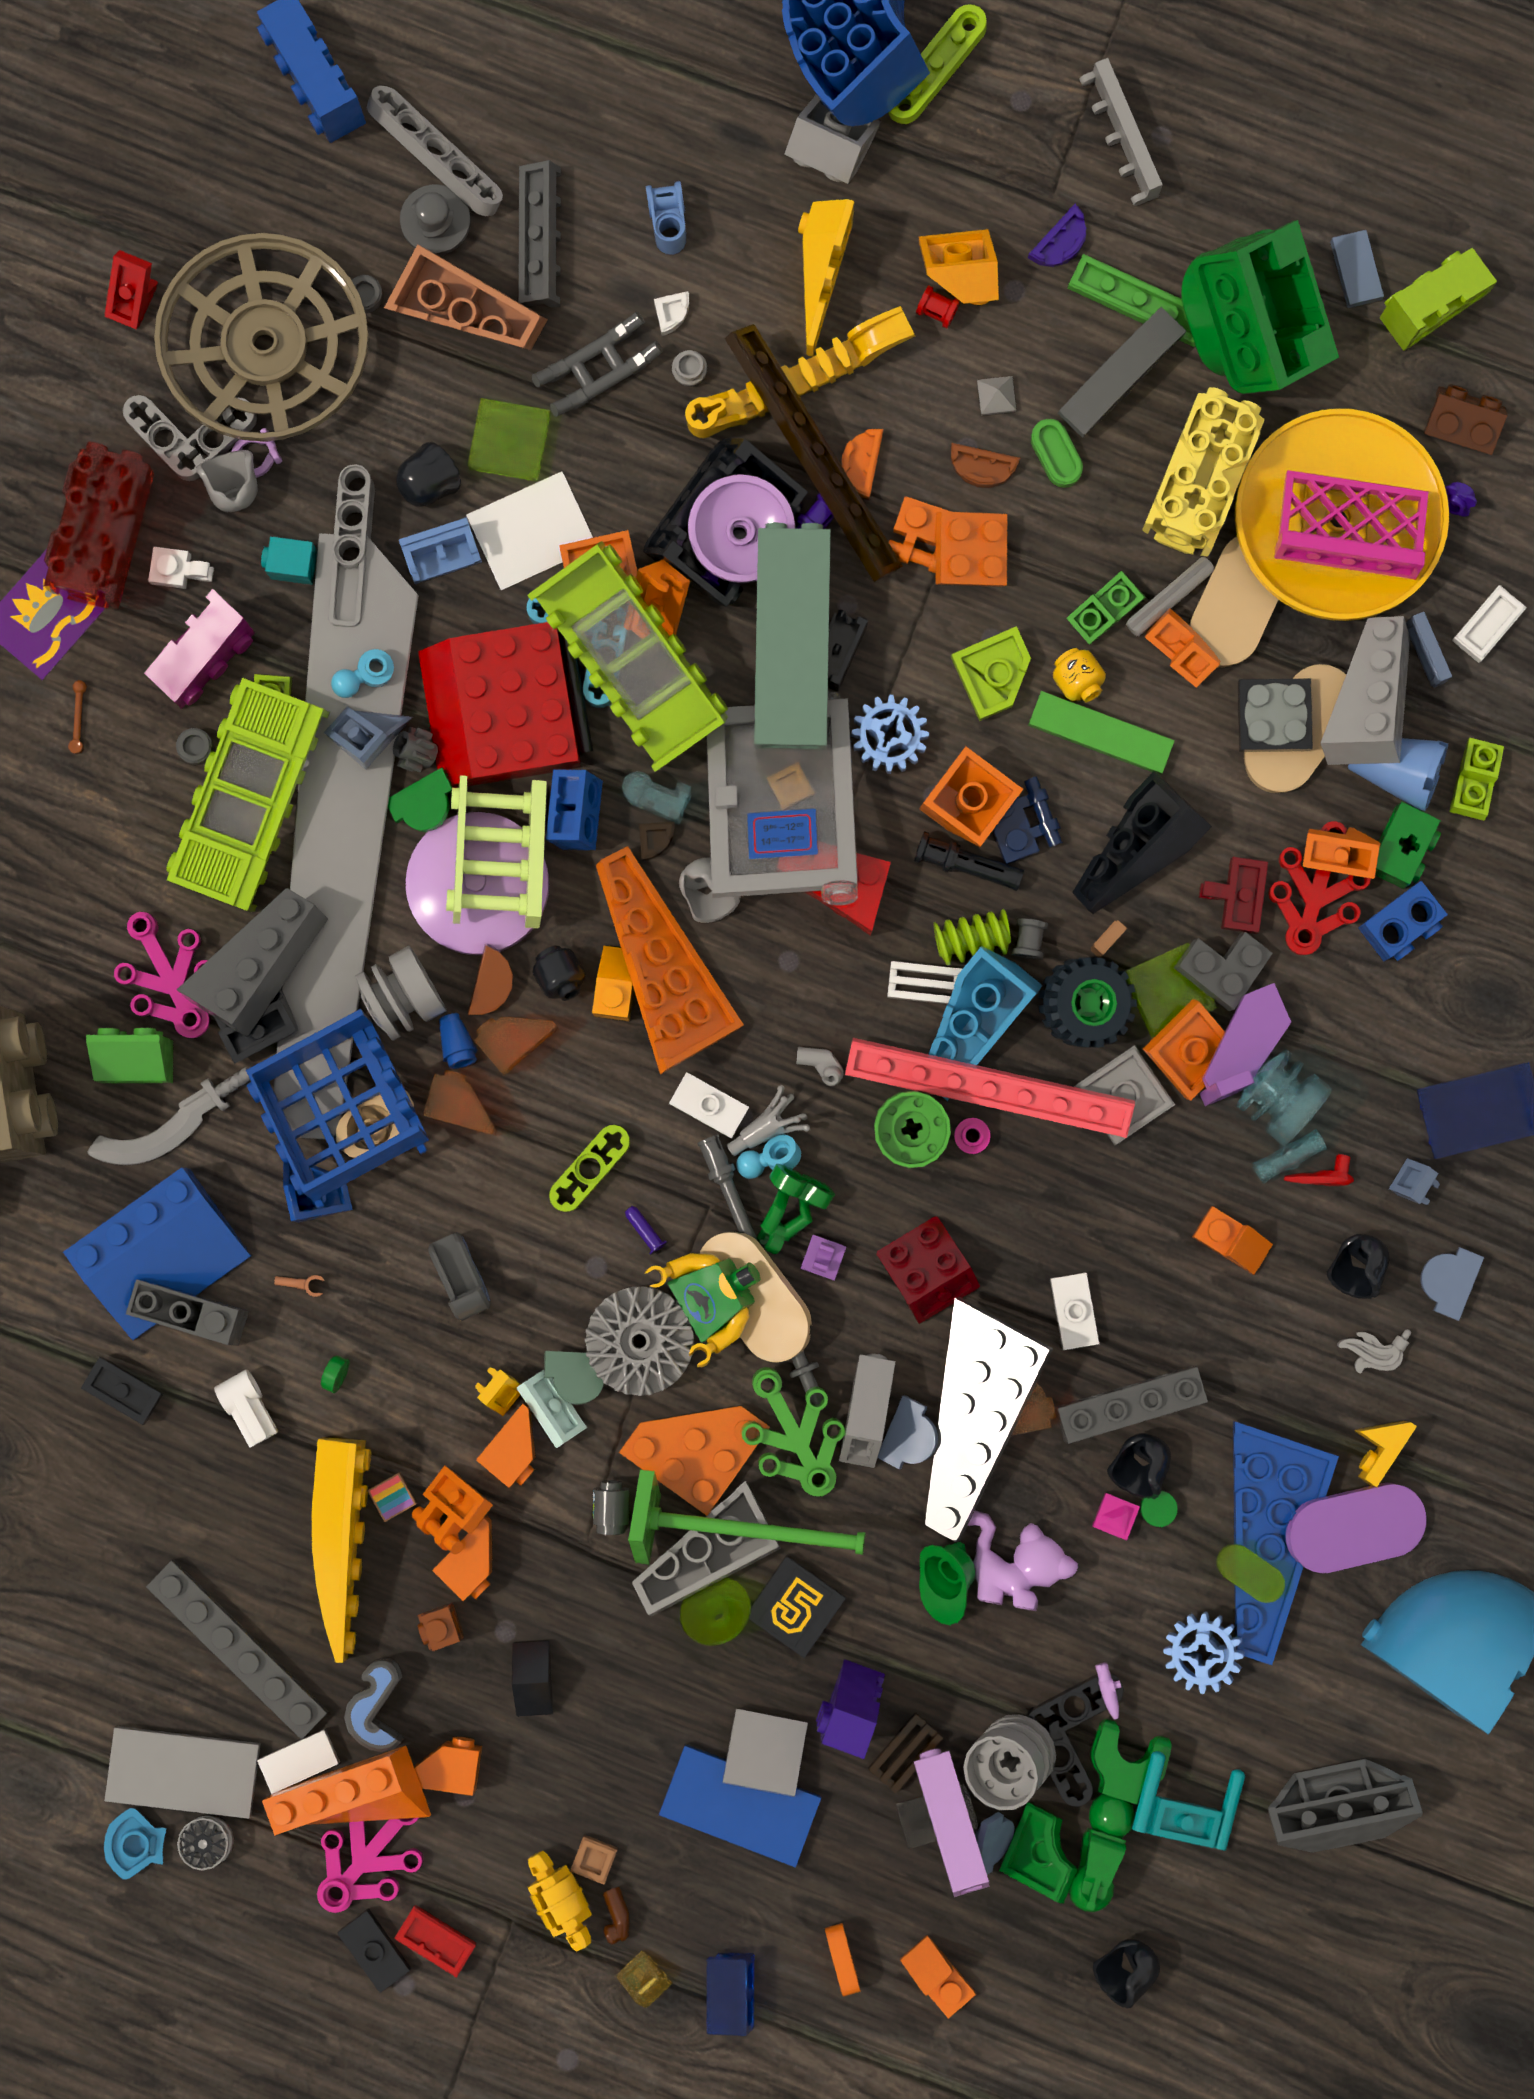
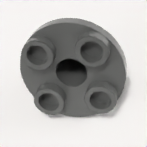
M432 184L418 188L408 196L400 212V225L405 239L414 249L417 245H420L443 257L457 249L465 241L470 230L471 217L468 206L447 186Z

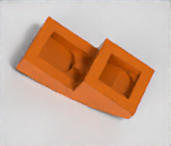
M1171 608L1146 632L1145 638L1171 659L1170 666L1196 688L1220 665L1221 661L1207 643Z

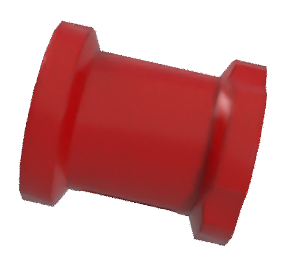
M928 285L918 304L916 314L919 316L925 314L942 322V327L948 329L961 301L957 298L952 300L935 292L932 286Z

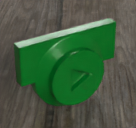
M441 767L389 797L388 808L396 823L404 820L411 828L427 832L438 828L445 821L449 812V798L447 795L452 793L453 787L445 769Z

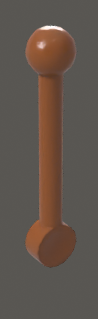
M77 680L73 684V690L76 693L73 740L68 745L70 752L73 754H80L84 749V745L80 741L83 693L86 691L87 685L82 680Z

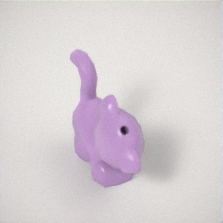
M974 1511L968 1526L977 1525L982 1530L976 1542V1555L973 1561L976 1569L975 1579L978 1582L977 1598L979 1601L1002 1605L1004 1595L1013 1596V1606L1015 1608L1037 1611L1038 1600L1036 1595L1030 1591L1032 1586L1050 1587L1059 1579L1070 1578L1076 1573L1078 1563L1065 1555L1063 1549L1055 1541L1044 1536L1041 1529L1032 1523L1024 1527L1020 1534V1544L1016 1547L1014 1562L1008 1563L1004 1561L999 1555L990 1550L997 1527L989 1514Z

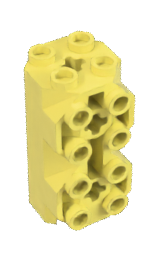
M1209 387L1206 394L1198 393L1142 530L1148 534L1150 529L1156 532L1154 539L1158 543L1185 554H1193L1195 548L1203 549L1200 556H1209L1260 435V430L1265 420L1259 415L1261 412L1260 406L1250 401L1243 400L1238 402L1228 398V394L1225 391L1214 387Z

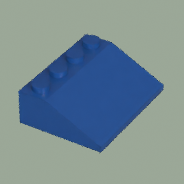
M181 1167L63 1252L83 1282L132 1340L137 1339L156 1325V1323L126 1315L136 1279L198 1295L251 1257V1254L191 1169Z

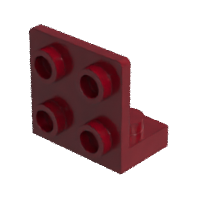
M934 1216L877 1251L878 1258L901 1292L918 1324L952 1305L955 1298H963L980 1288L971 1266L937 1216Z

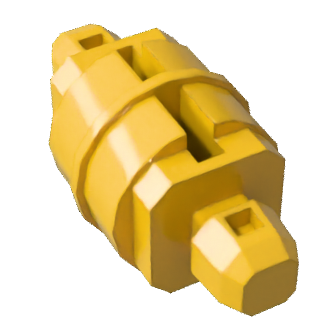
M542 1850L528 1858V1866L531 1873L537 1878L536 1881L527 1887L531 1894L530 1898L537 1909V1915H540L552 1936L555 1937L565 1932L567 1935L565 1937L571 1948L577 1952L591 1944L589 1931L586 1925L583 1926L582 1924L583 1921L592 1915L589 1904L582 1893V1887L578 1885L567 1865L554 1870L552 1860Z

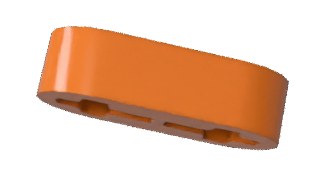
M843 1923L826 1927V1937L842 1996L861 1992Z

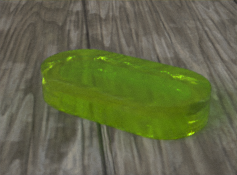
M1229 1544L1218 1553L1216 1564L1220 1574L1256 1600L1270 1603L1279 1599L1283 1594L1285 1580L1281 1572L1246 1547L1239 1544Z

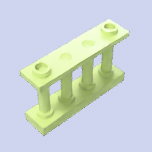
M461 775L459 788L452 787L451 809H458L454 890L447 889L446 911H453V924H460L461 908L518 911L519 915H525V928L540 927L547 781L532 780L531 791L524 792V795L467 792V776ZM466 806L523 810L524 814H529V826H522V829L465 826ZM464 840L521 843V847H528V860L521 859V863L464 860ZM463 874L520 877V881H527L526 894H520L519 897L462 894Z

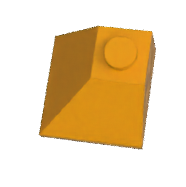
M988 229L919 236V245L926 273L931 279L963 304L983 305L989 301L999 300L998 262Z

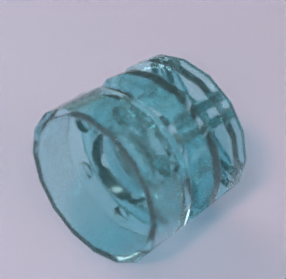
M1284 1049L1276 1057L1266 1061L1253 1078L1255 1083L1244 1089L1241 1098L1236 1104V1107L1242 1112L1254 1102L1258 1104L1249 1117L1252 1121L1261 1118L1266 1112L1272 1115L1264 1131L1282 1146L1286 1145L1301 1131L1321 1108L1333 1090L1316 1074H1312L1300 1083L1296 1078L1304 1065L1301 1061H1297L1286 1071L1284 1067L1292 1057V1054L1287 1049Z

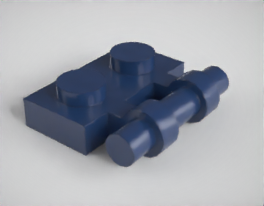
M1037 776L1024 781L1028 795L1021 798L1018 796L992 831L1003 861L1007 865L1039 853L1035 839L1045 836L1049 848L1063 843L1058 832L1061 829L1057 818L1053 819L1046 801L1049 799L1046 789L1041 788ZM1033 806L1040 824L1031 828L1024 809Z

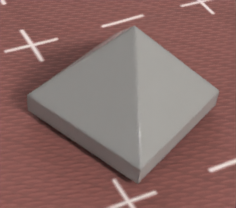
M1012 376L977 380L981 416L1016 412Z

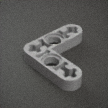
M132 396L125 402L123 407V416L133 430L178 477L186 481L198 479L200 476L196 471V467L200 463L226 454L235 445L236 441L239 440L223 435L224 439L219 447L209 448L205 445V436L214 430L204 425L187 439L156 405L145 396ZM238 397V399H240V400L249 402L248 400H246V399H244V398H239V397ZM229 406L216 421L220 423L222 420H225L226 424L229 425L235 419L233 411L236 409ZM136 407L145 409L147 416L153 421L150 427L140 417L135 418L136 415L133 410ZM245 412L246 421L242 422L237 419L230 427L250 432L256 425L257 414ZM164 429L172 431L174 438L170 445L160 447L155 444V436L159 431ZM196 444H199L203 452L208 455L207 458L204 459L201 454L196 456L198 454V451L194 448ZM185 456L188 459L195 457L193 460L195 464L194 469L190 470L187 467L182 469L184 466L181 462L182 458Z

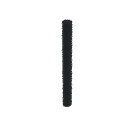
M558 629L579 754L592 752L593 746L578 661L568 651L569 643Z

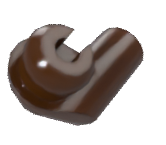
M616 1887L603 1893L613 1920V1924L606 1925L603 1931L608 1943L612 1945L620 1940L624 1942L629 1936V1910L620 1887Z

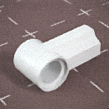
M247 1369L214 1387L219 1402L228 1415L233 1416L249 1447H253L278 1433L272 1418L260 1399L262 1398L260 1388Z

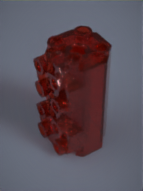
M87 442L86 449H79L76 460L70 463L62 490L66 497L63 514L58 529L50 535L44 558L48 566L44 587L50 593L58 596L60 589L65 590L68 594L67 599L103 609H108L110 605L113 609H119L154 472L149 464L142 462L143 456L129 450H122L121 454L108 451L109 448L105 445Z

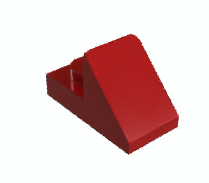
M121 250L113 256L104 317L136 330L140 327L158 285L156 280L150 278L152 263Z

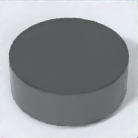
M360 275L352 279L360 295L365 313L378 309L383 301V290L380 283L369 275Z
M190 728L179 735L176 742V750L186 763L201 765L206 762L209 754L214 750V744L211 737L205 731L198 728Z

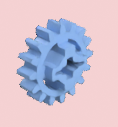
M889 695L887 703L884 704L879 697H876L874 708L866 704L862 706L865 717L855 716L854 723L860 726V729H853L851 737L859 738L860 741L854 744L853 749L854 751H864L861 757L862 763L870 759L874 761V771H877L880 765H885L887 774H891L893 766L897 765L901 772L906 770L905 761L908 760L915 765L918 762L915 752L924 753L926 750V746L920 740L928 739L929 732L920 728L926 725L927 719H917L916 715L919 712V707L915 706L909 710L907 708L908 699L905 697L901 700L900 704L895 703L893 695ZM892 712L891 716L881 720L874 718L881 713ZM904 718L910 722L914 736L905 730L903 725ZM896 721L895 736L898 738L893 737L890 742L888 741L886 747H883L885 742V733L883 731L887 732ZM866 732L875 738L877 743L876 751L870 747ZM898 749L906 751L899 756L888 757L892 751Z
M1203 1612L1199 1621H1197L1193 1613L1187 1616L1188 1625L1178 1621L1174 1626L1179 1633L1169 1632L1166 1639L1173 1643V1646H1167L1163 1649L1164 1654L1172 1656V1659L1167 1662L1166 1668L1172 1669L1176 1667L1178 1672L1173 1679L1178 1681L1185 1678L1187 1680L1185 1689L1190 1690L1194 1684L1199 1685L1200 1694L1206 1692L1208 1685H1211L1214 1691L1218 1692L1221 1689V1680L1228 1685L1233 1682L1234 1679L1229 1673L1230 1671L1234 1673L1241 1671L1242 1667L1235 1660L1242 1659L1245 1656V1652L1236 1650V1646L1242 1642V1637L1232 1638L1230 1633L1235 1626L1233 1624L1225 1628L1221 1626L1223 1617L1221 1615L1213 1622L1209 1621L1208 1612ZM1197 1629L1196 1639L1192 1643H1181L1186 1634ZM1213 1632L1217 1633L1226 1645L1220 1644L1213 1637ZM1202 1644L1206 1645V1651L1213 1653L1206 1661L1202 1660L1200 1653L1195 1652ZM1183 1661H1188L1194 1667L1195 1674L1184 1665ZM1227 1662L1221 1672L1211 1676L1212 1666L1215 1663Z

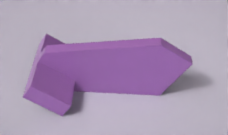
M1275 983L1242 996L1202 1078L1206 1089L1199 1094L1205 1106L1237 1094L1255 1083L1253 1078L1291 1024Z

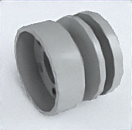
M409 945L389 956L392 974L387 976L378 965L371 966L378 982L373 984L364 971L355 975L360 987L361 998L377 1026L384 1030L392 1041L401 1037L395 1021L400 1020L408 1032L414 1030L409 1013L416 1011L425 1022H428L447 1011L427 972Z
M1006 1715L994 1721L967 1752L963 1766L966 1783L973 1795L985 1805L997 1810H1015L1025 1805L1052 1773L1056 1761L1054 1742L1048 1731L1036 1720L1023 1715Z

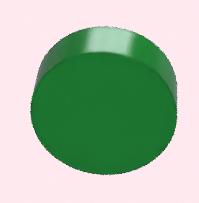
M338 1355L330 1359L321 1378L323 1389L332 1393H336L340 1389L349 1369L350 1362L348 1359Z
M1161 1490V1494L1156 1499L1142 1498L1141 1516L1152 1526H1167L1173 1522L1177 1515L1178 1508L1175 1499L1163 1490Z

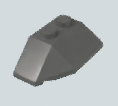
M1367 1759L1294 1773L1275 1801L1268 1807L1277 1845L1312 1853L1386 1838L1423 1815L1412 1778L1405 1775L1401 1776Z

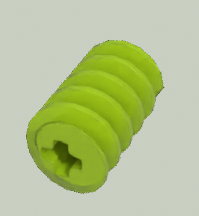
M1005 909L1001 910L999 920L992 911L988 912L985 923L978 914H975L972 917L971 926L964 917L959 918L957 928H955L950 919L945 920L943 931H941L936 922L933 923L939 956L943 958L947 966L951 965L953 954H956L961 963H965L966 952L970 951L972 956H974L981 946L993 952L994 947L998 946L1002 954L1007 955L1011 936Z

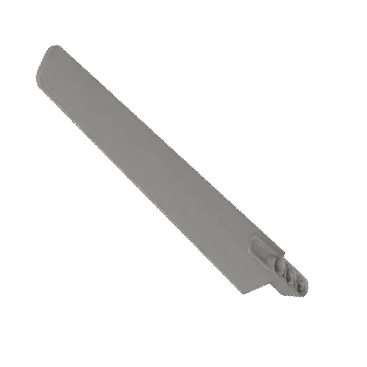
M357 464L345 467L338 479L334 534H319L305 702L323 708L330 713L328 719L321 718L315 737L318 738L317 746L314 751L309 750L302 769L306 772L305 778L301 785L298 784L290 890L316 905L328 920L282 986V991L292 1011L298 1031L277 1042V1053L352 1014L359 1007L361 992L355 975L364 971L395 761L393 744L396 737L367 769H364L324 732L347 706L355 711L401 716L419 598L414 589L371 541L375 486L367 469ZM355 478H362L366 481L364 487L359 491L348 489L349 483ZM357 512L363 515L361 522L356 526L345 524L346 518L350 514ZM350 547L360 549L358 557L353 561L343 560L342 556L346 549ZM379 649L391 657L394 671L391 679L385 685L370 687L361 683L358 692L349 698L339 697L332 690L331 679L333 675L342 669L357 670L359 659L365 652ZM377 661L369 664L373 672L377 673L383 669L381 663ZM353 1037L330 1048L339 1070L350 1064ZM323 1053L300 1064V1068L309 1086L332 1074ZM293 1069L274 1078V1092L279 1102L302 1090ZM348 1075L343 1077L346 1085L348 1082ZM337 1082L313 1093L322 1114L345 1102ZM306 1098L283 1109L292 1130L315 1119ZM343 1114L327 1122L333 1137L336 1135V1128ZM320 1126L299 1137L325 1139Z

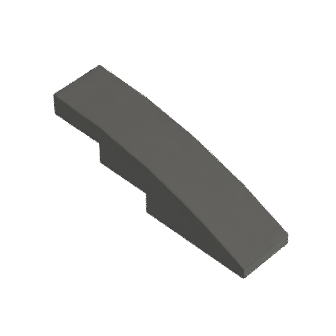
M1160 307L1084 383L1057 414L1083 438L1157 365L1160 358L1185 335L1186 330Z

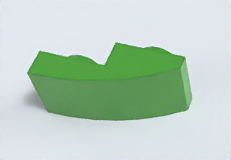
M1120 571L1066 619L1086 642L1091 645L1146 597L1123 571Z

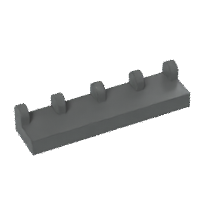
M550 160L519 166L518 302L526 307L542 304L549 307L561 306V298L556 295V276L561 275V267L556 264V242L561 241V232L556 230V208L561 207V198L556 196V177L561 176V167Z

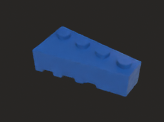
M277 0L258 10L257 14L261 25L256 28L265 45L273 44L278 54L273 58L283 76L290 74L295 84L290 87L299 104L307 103L312 114L307 117L317 135L324 133L329 143H332L366 124L352 87L349 88L338 64L333 65L335 63L322 38H317V31L299 0Z

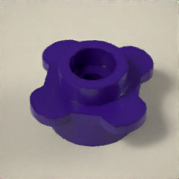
M1460 482L1449 484V486L1445 487L1449 513L1462 517L1468 516L1470 507H1475L1477 504L1473 489Z

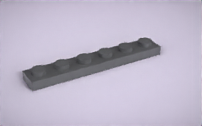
M174 1559L146 1586L301 1740L329 1712Z

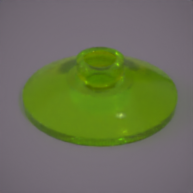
M724 1578L683 1600L680 1609L681 1625L686 1634L699 1644L712 1646L726 1643L740 1634L746 1626L751 1613L750 1598L741 1584L730 1578ZM723 1613L721 1618L714 1620L718 1614Z

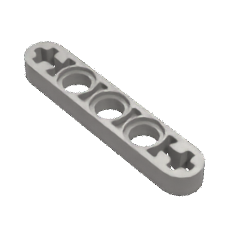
M387 86L375 87L367 102V110L370 115L474 212L482 216L494 215L503 198L502 190L397 91ZM402 123H408L414 126L417 129V131L412 132L407 130L402 126ZM427 147L437 148L443 155L433 154ZM452 170L461 171L468 178H459L456 175H454Z

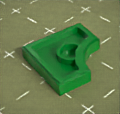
M1027 1802L999 1871L1057 1903L1064 1904L1078 1869L1067 1860L1061 1848L1060 1829L1063 1819L1033 1803Z

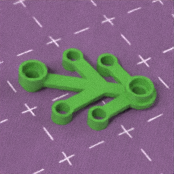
M770 1367L760 1368L752 1378L754 1391L758 1396L767 1398L786 1434L763 1428L755 1421H749L741 1429L742 1438L749 1445L763 1443L794 1452L802 1465L781 1461L774 1453H765L758 1460L760 1472L768 1477L778 1474L799 1480L804 1491L812 1496L828 1494L836 1483V1473L830 1463L837 1442L844 1437L845 1428L842 1422L836 1418L826 1420L822 1426L824 1438L817 1458H815L809 1445L820 1410L824 1409L828 1403L826 1392L820 1387H812L806 1392L805 1400L807 1404L800 1426H798L780 1393L782 1380L779 1373ZM766 1378L774 1381V1386L770 1390L761 1388V1382ZM821 1393L823 1395L822 1402L817 1405L810 1402L812 1394ZM832 1424L840 1427L839 1433L835 1436L827 1434V1428ZM751 1427L759 1430V1435L754 1439H749L746 1436V1431ZM767 1459L775 1460V1468L765 1470L763 1468L764 1461ZM822 1473L825 1476V1480L821 1484H814L812 1482L813 1475Z

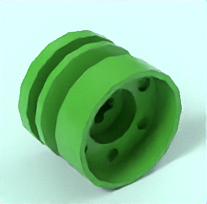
M918 1091L900 1092L888 1098L878 1110L874 1122L875 1140L883 1155L894 1164L907 1168L924 1167L937 1160L947 1148L951 1135L950 1120L943 1106L930 1095ZM912 1118L914 1123H921L922 1129L917 1130L918 1137L911 1138L908 1133L902 1134L901 1128L906 1126V1120Z

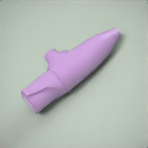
M1106 1662L1096 1664L1095 1667L1099 1678L1098 1684L1104 1703L1113 1719H1118L1119 1703L1115 1689L1121 1688L1120 1680L1113 1682Z

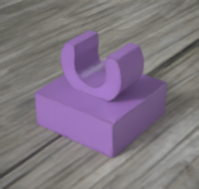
M812 1235L800 1269L835 1281L846 1246Z

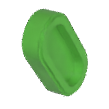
M1054 419L1041 420L1033 428L1031 445L1049 480L1054 485L1062 488L1073 486L1078 482L1083 471L1081 458L1065 427L1059 421Z

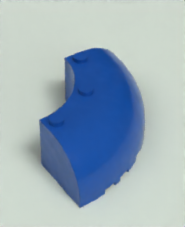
M782 0L784 27L789 37L793 54L803 75L821 102L842 124L860 126L877 120L896 107L930 74L910 32L905 28V0Z

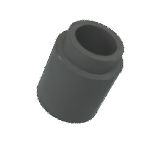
M605 1480L601 1481V1487L593 1488V1524L596 1525V1533L619 1535L625 1533V1525L629 1524L630 1489L622 1487V1481Z

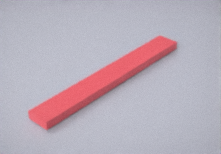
M857 1038L852 1040L845 1075L1125 1138L1128 1135L1135 1107V1101Z

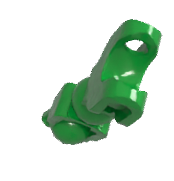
M1108 1718L1100 1722L1090 1750L1092 1765L1100 1778L1097 1792L1102 1794L1093 1801L1090 1807L1089 1821L1092 1829L1087 1827V1831L1083 1834L1079 1867L1068 1892L1070 1900L1074 1905L1085 1912H1097L1110 1904L1114 1896L1113 1878L1126 1851V1840L1122 1838L1132 1829L1135 1819L1132 1803L1138 1804L1151 1754L1154 1751H1160L1166 1757L1160 1778L1161 1781L1166 1773L1172 1747L1169 1738L1157 1736L1150 1741L1141 1759L1135 1762H1127L1118 1751L1119 1726L1114 1720Z

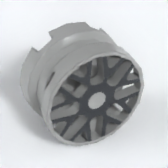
M200 1816L185 1825L180 1832L177 1842L179 1855L183 1862L193 1869H212L226 1860L231 1853L234 1843L233 1832L228 1823L218 1816Z

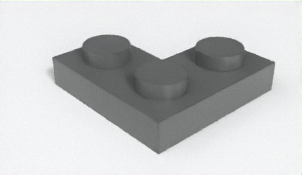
M1247 932L1238 935L1224 957L1197 938L1191 942L1174 969L1225 1009L1232 1011L1235 1010L1242 996L1246 994L1273 953Z

